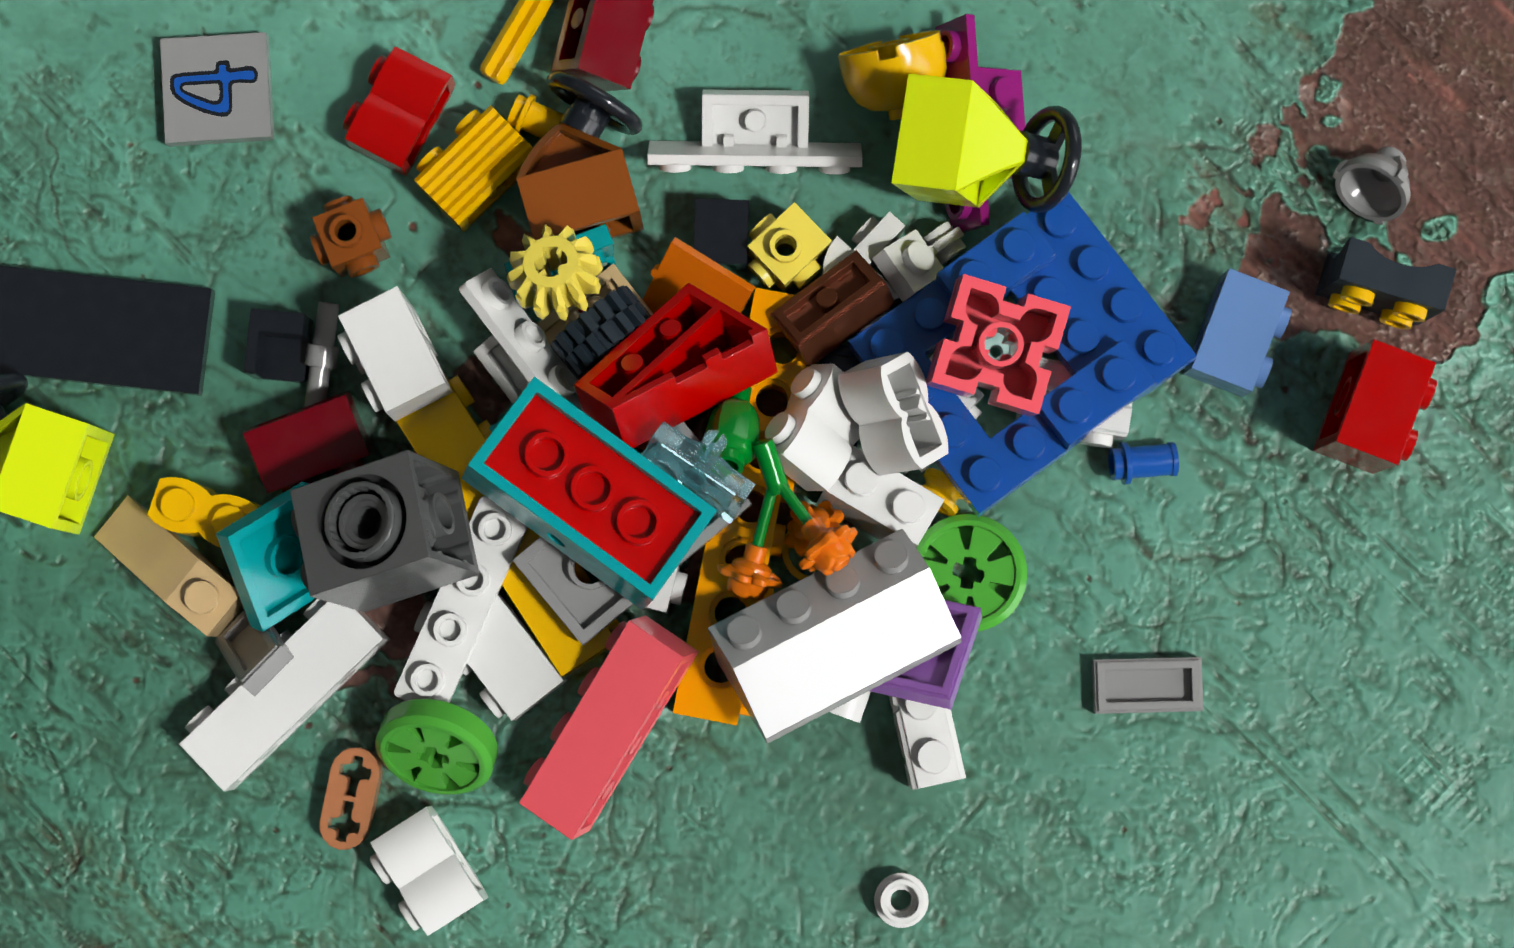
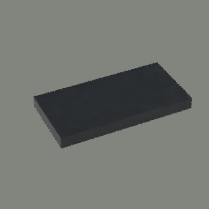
M0 266V374L16 372L31 378L202 396L215 291L210 288Z

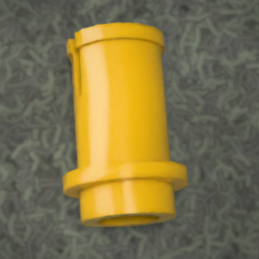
M519 94L507 119V122L515 127L519 134L525 131L542 138L553 126L559 125V121L563 116L562 113L536 102L537 96L530 94L527 98Z

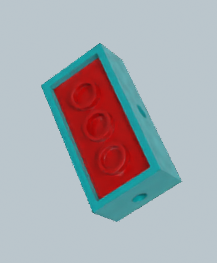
M535 376L469 462L461 478L641 610L654 600L717 512L710 504Z

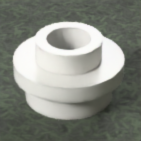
M891 874L885 877L876 888L874 895L875 909L880 918L893 927L906 928L915 925L924 917L928 908L927 890L923 883L911 874ZM906 890L910 893L911 903L906 909L898 910L891 905V896L895 891Z

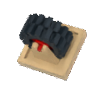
M614 263L597 276L601 285L599 294L585 295L588 302L586 312L572 305L567 308L569 314L566 321L559 319L555 309L544 320H540L537 323L545 333L551 348L577 380H580L653 315V312Z

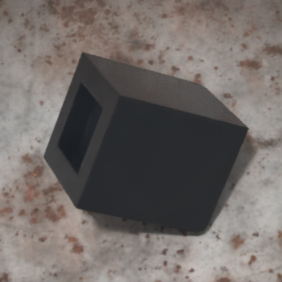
M695 198L693 248L720 265H736V271L747 272L749 200Z
M251 308L244 373L253 379L305 383L308 365H305L304 362L307 343H311L313 320L304 313Z

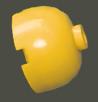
M939 30L899 36L900 39L883 43L880 40L839 53V68L847 92L857 104L870 111H888L889 120L901 119L908 74L945 77L947 69L946 52Z

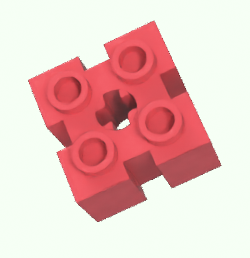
M963 274L956 279L944 318V322L956 325L952 341L944 338L937 343L926 378L927 386L966 398L974 395L977 387L991 390L988 401L989 405L1029 417L1038 415L1052 372L1040 368V360L1043 352L1049 354L1059 349L1071 306L1029 293L1021 297L1016 305L1003 301L1006 286ZM998 332L1004 336L1001 344L1009 345V353L1002 354L993 359L988 355L990 350L985 349V340L994 337Z

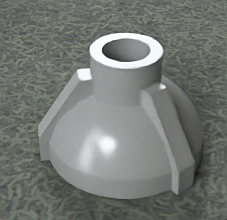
M1381 147L1376 154L1366 153L1340 162L1332 176L1336 179V191L1344 205L1355 214L1373 220L1374 224L1383 225L1385 221L1399 217L1410 201V181L1406 158L1402 152L1393 147Z

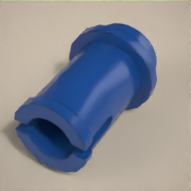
M1120 442L1118 448H1110L1108 452L1110 477L1112 480H1121L1122 484L1126 485L1131 484L1134 478L1177 476L1179 472V455L1176 444L1168 442L1167 444L1129 447L1127 442Z

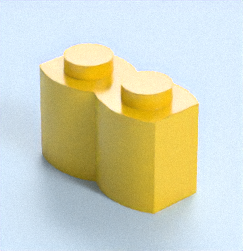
M166 477L159 479L147 516L166 530L192 537H203L213 545L220 547L215 533L259 508L261 505L238 496L218 494L204 485L187 479Z

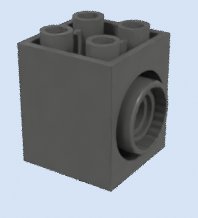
M406 450L291 490L294 508L291 512V523L294 532L300 540L304 561L301 564V577L305 587L309 590L310 597L367 612L480 575L459 472Z

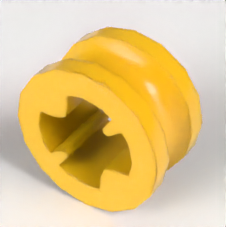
M927 468L923 474L926 482L921 486L945 499L938 510L939 513L946 516H955L959 510L956 501L958 499L963 500L962 496L942 471Z

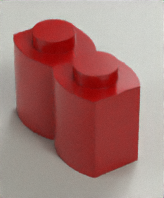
M395 46L388 57L381 55L376 60L368 77V83L372 85V89L363 103L356 101L351 106L345 117L343 130L347 131L345 140L350 148L406 176L421 153L431 129L438 121L456 84L451 74Z

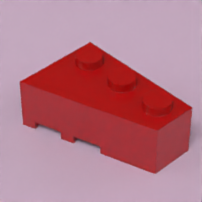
M687 283L577 381L574 386L583 412L630 447L635 448L778 373L767 328L696 286Z

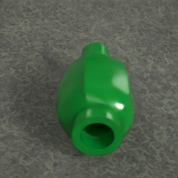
M751 387L724 400L710 414L705 433V449L708 457L711 459L712 469L720 475L729 477L740 475L744 471V466L756 457L752 445L759 442L760 426L759 417L749 402Z

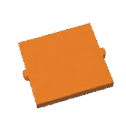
M675 237L670 243L661 263L656 264L651 270L650 274L653 279L642 300L655 313L687 283H690L742 313L755 286Z

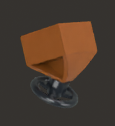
M563 71L551 72L547 77L549 88L571 107L566 109L559 121V125L553 126L533 147L516 177L533 238L535 240L542 238L541 232L544 224L551 227L554 236H558L567 225L574 230L575 235L606 224L612 239L644 230L623 150L616 145L599 139L606 127L623 134L636 135L642 130L641 119L628 106L599 87Z

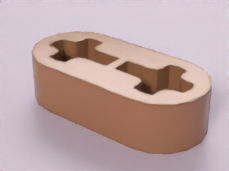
M353 747L342 751L334 759L330 769L320 817V833L323 840L329 846L338 850H349L361 845L368 838L372 829L383 776V766L380 758L372 750L365 747ZM356 756H360L363 758V767L371 769L370 778L360 780L356 795L349 794L351 776L343 773V767L345 764L354 763ZM347 801L354 802L351 818L352 821L360 823V829L358 832L349 833L346 840L339 838L340 829L332 827V820L344 815Z

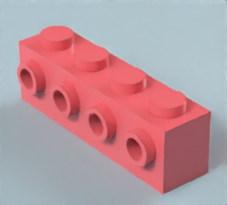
M646 615L629 620L628 623L622 621L613 630L605 644V648L610 651L600 669L594 667L586 675L577 692L582 696V699L573 714L567 712L559 720L550 736V739L555 744L546 759L540 757L532 765L524 778L523 784L528 789L519 804L570 840L590 831L699 652Z

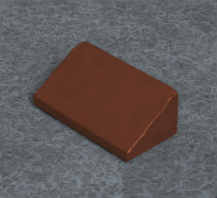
M856 250L770 313V315L807 365L811 366L889 310L895 301L886 282Z

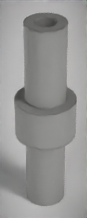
M318 301L313 343H307L304 362L305 365H309L304 407L327 399L331 369L337 368L339 347L334 346L340 304Z

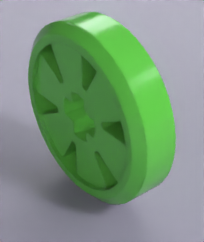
M975 514L950 516L931 526L916 547L930 567L944 600L981 608L982 619L977 632L992 628L1004 621L1020 603L1027 583L1025 555L1014 535L997 521L985 516L977 517ZM964 558L974 560V569L982 572L980 583L972 581L971 589L960 587L961 579L953 575L954 565L962 566Z
M433 699L407 700L390 708L384 715L375 741L377 754L391 773L415 788L436 794H463L482 787L492 774L498 754L495 736L481 719L462 707Z

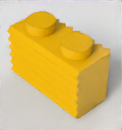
M491 105L482 114L477 109L467 114L454 130L458 137L444 151L439 146L433 148L421 159L416 167L420 172L414 179L417 186L462 232L468 230L470 225L475 223L508 188L513 186L517 181L516 177L523 162L533 149Z

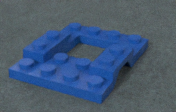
M1069 192L1055 208L1047 212H1029L1026 214L1023 211L939 271L934 281L848 341V347L860 363L866 360L909 352L919 364L926 381L931 365V360L927 355L935 350L939 341L944 338L949 340L955 333L956 325L944 322V318L956 279L961 275L966 274L1006 286L1003 300L1010 296L1016 305L1021 297L1029 293L1071 306L1059 349L1053 352L1065 366L1071 377L1044 396L1038 415L1030 417L1022 415L996 435L989 438L957 394L927 386L928 403L938 413L948 439V454L935 462L977 517L984 514L1068 453L1095 428L1130 403L1155 390L1192 363L1197 357L1196 353Z

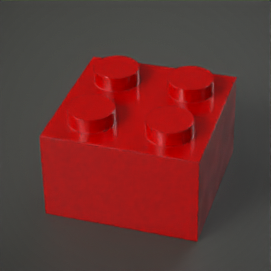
M1376 339L1349 352L1313 451L1371 474L1398 466L1400 460L1407 461L1414 450L1418 438V431L1412 429L1419 409H1427L1437 387V380L1431 378L1436 362Z

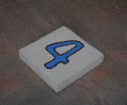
M266 32L160 39L165 144L169 147L274 140L270 43Z

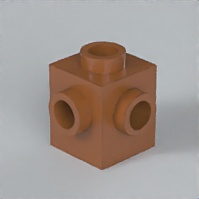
M344 196L332 200L322 207L324 213L312 217L318 233L310 235V240L317 258L322 266L330 263L331 267L341 277L349 274L350 278L368 274L380 267L379 262L391 258L384 242L392 238L386 219L380 208L372 211L363 198L354 201L352 196ZM356 227V234L351 240H339L338 233Z

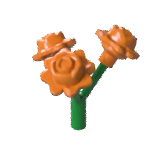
M773 438L765 439L752 445L766 485L753 541L747 542L743 557L734 559L731 564L718 563L717 566L718 572L728 577L727 591L734 592L735 595L744 599L761 600L769 588H781L782 585L780 578L771 573L770 567L764 563L768 547L764 546V541L776 495H781L791 508L790 515L793 520L787 525L789 534L785 537L784 543L789 548H795L799 556H805L799 563L802 570L808 569L809 572L819 570L826 576L832 575L833 572H837L848 565L850 558L855 556V550L851 544L858 531L855 527L849 528L848 525H839L845 515L842 510L833 508L830 501H822L816 507L797 498L789 487Z

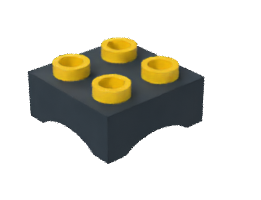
M1350 237L1339 254L1333 252L1327 254L1315 295L1329 299L1328 306L1338 311L1359 314L1360 309L1380 314L1379 321L1385 325L1409 330L1412 324L1417 326L1445 311L1457 269L1442 264L1427 267L1399 264L1384 257L1369 242Z

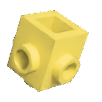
M794 202L777 219L770 213L750 231L748 236L753 241L747 246V251L752 261L747 267L768 289L776 284L785 293L795 284L800 290L822 270L823 267L818 261L827 253L832 240ZM782 247H788L794 253L789 256H783L777 250Z

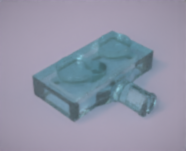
M663 421L651 437L643 456L717 510L714 516H719L731 524L756 484L734 470L720 457L721 452L727 445L725 435L722 434L718 441L714 443L720 431L710 430L704 434L703 440L700 443L686 437Z

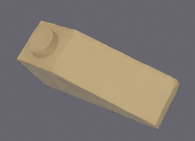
M128 495L94 538L167 605L203 634L210 637H218L243 610V605L232 577L176 532L166 530L154 523L147 516L148 510Z

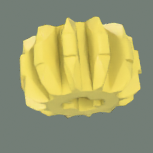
M544 224L541 232L542 238L535 240L533 237L524 234L522 243L526 251L510 252L509 261L514 269L508 272L507 280L510 288L517 291L515 297L522 308L527 309L533 306L536 316L542 320L553 309H556L559 319L566 321L569 314L568 307L574 305L586 312L588 302L585 295L599 294L601 285L596 276L602 273L603 267L600 257L593 254V244L586 236L576 239L574 230L568 225L558 236H554L551 227ZM558 269V275L552 276V271Z

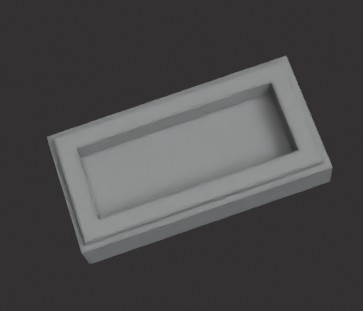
M245 610L215 641L241 686L253 696H256L294 658L274 626L264 632L251 628Z
M1202 657L1092 660L1093 714L1203 711Z

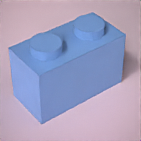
M1229 268L1218 280L1192 350L1196 353L1197 357L1185 367L1183 375L1240 397L1251 393L1254 386L1262 388L1273 364V358L1266 356L1272 338L1280 339L1290 320L1292 309L1285 307L1290 291Z

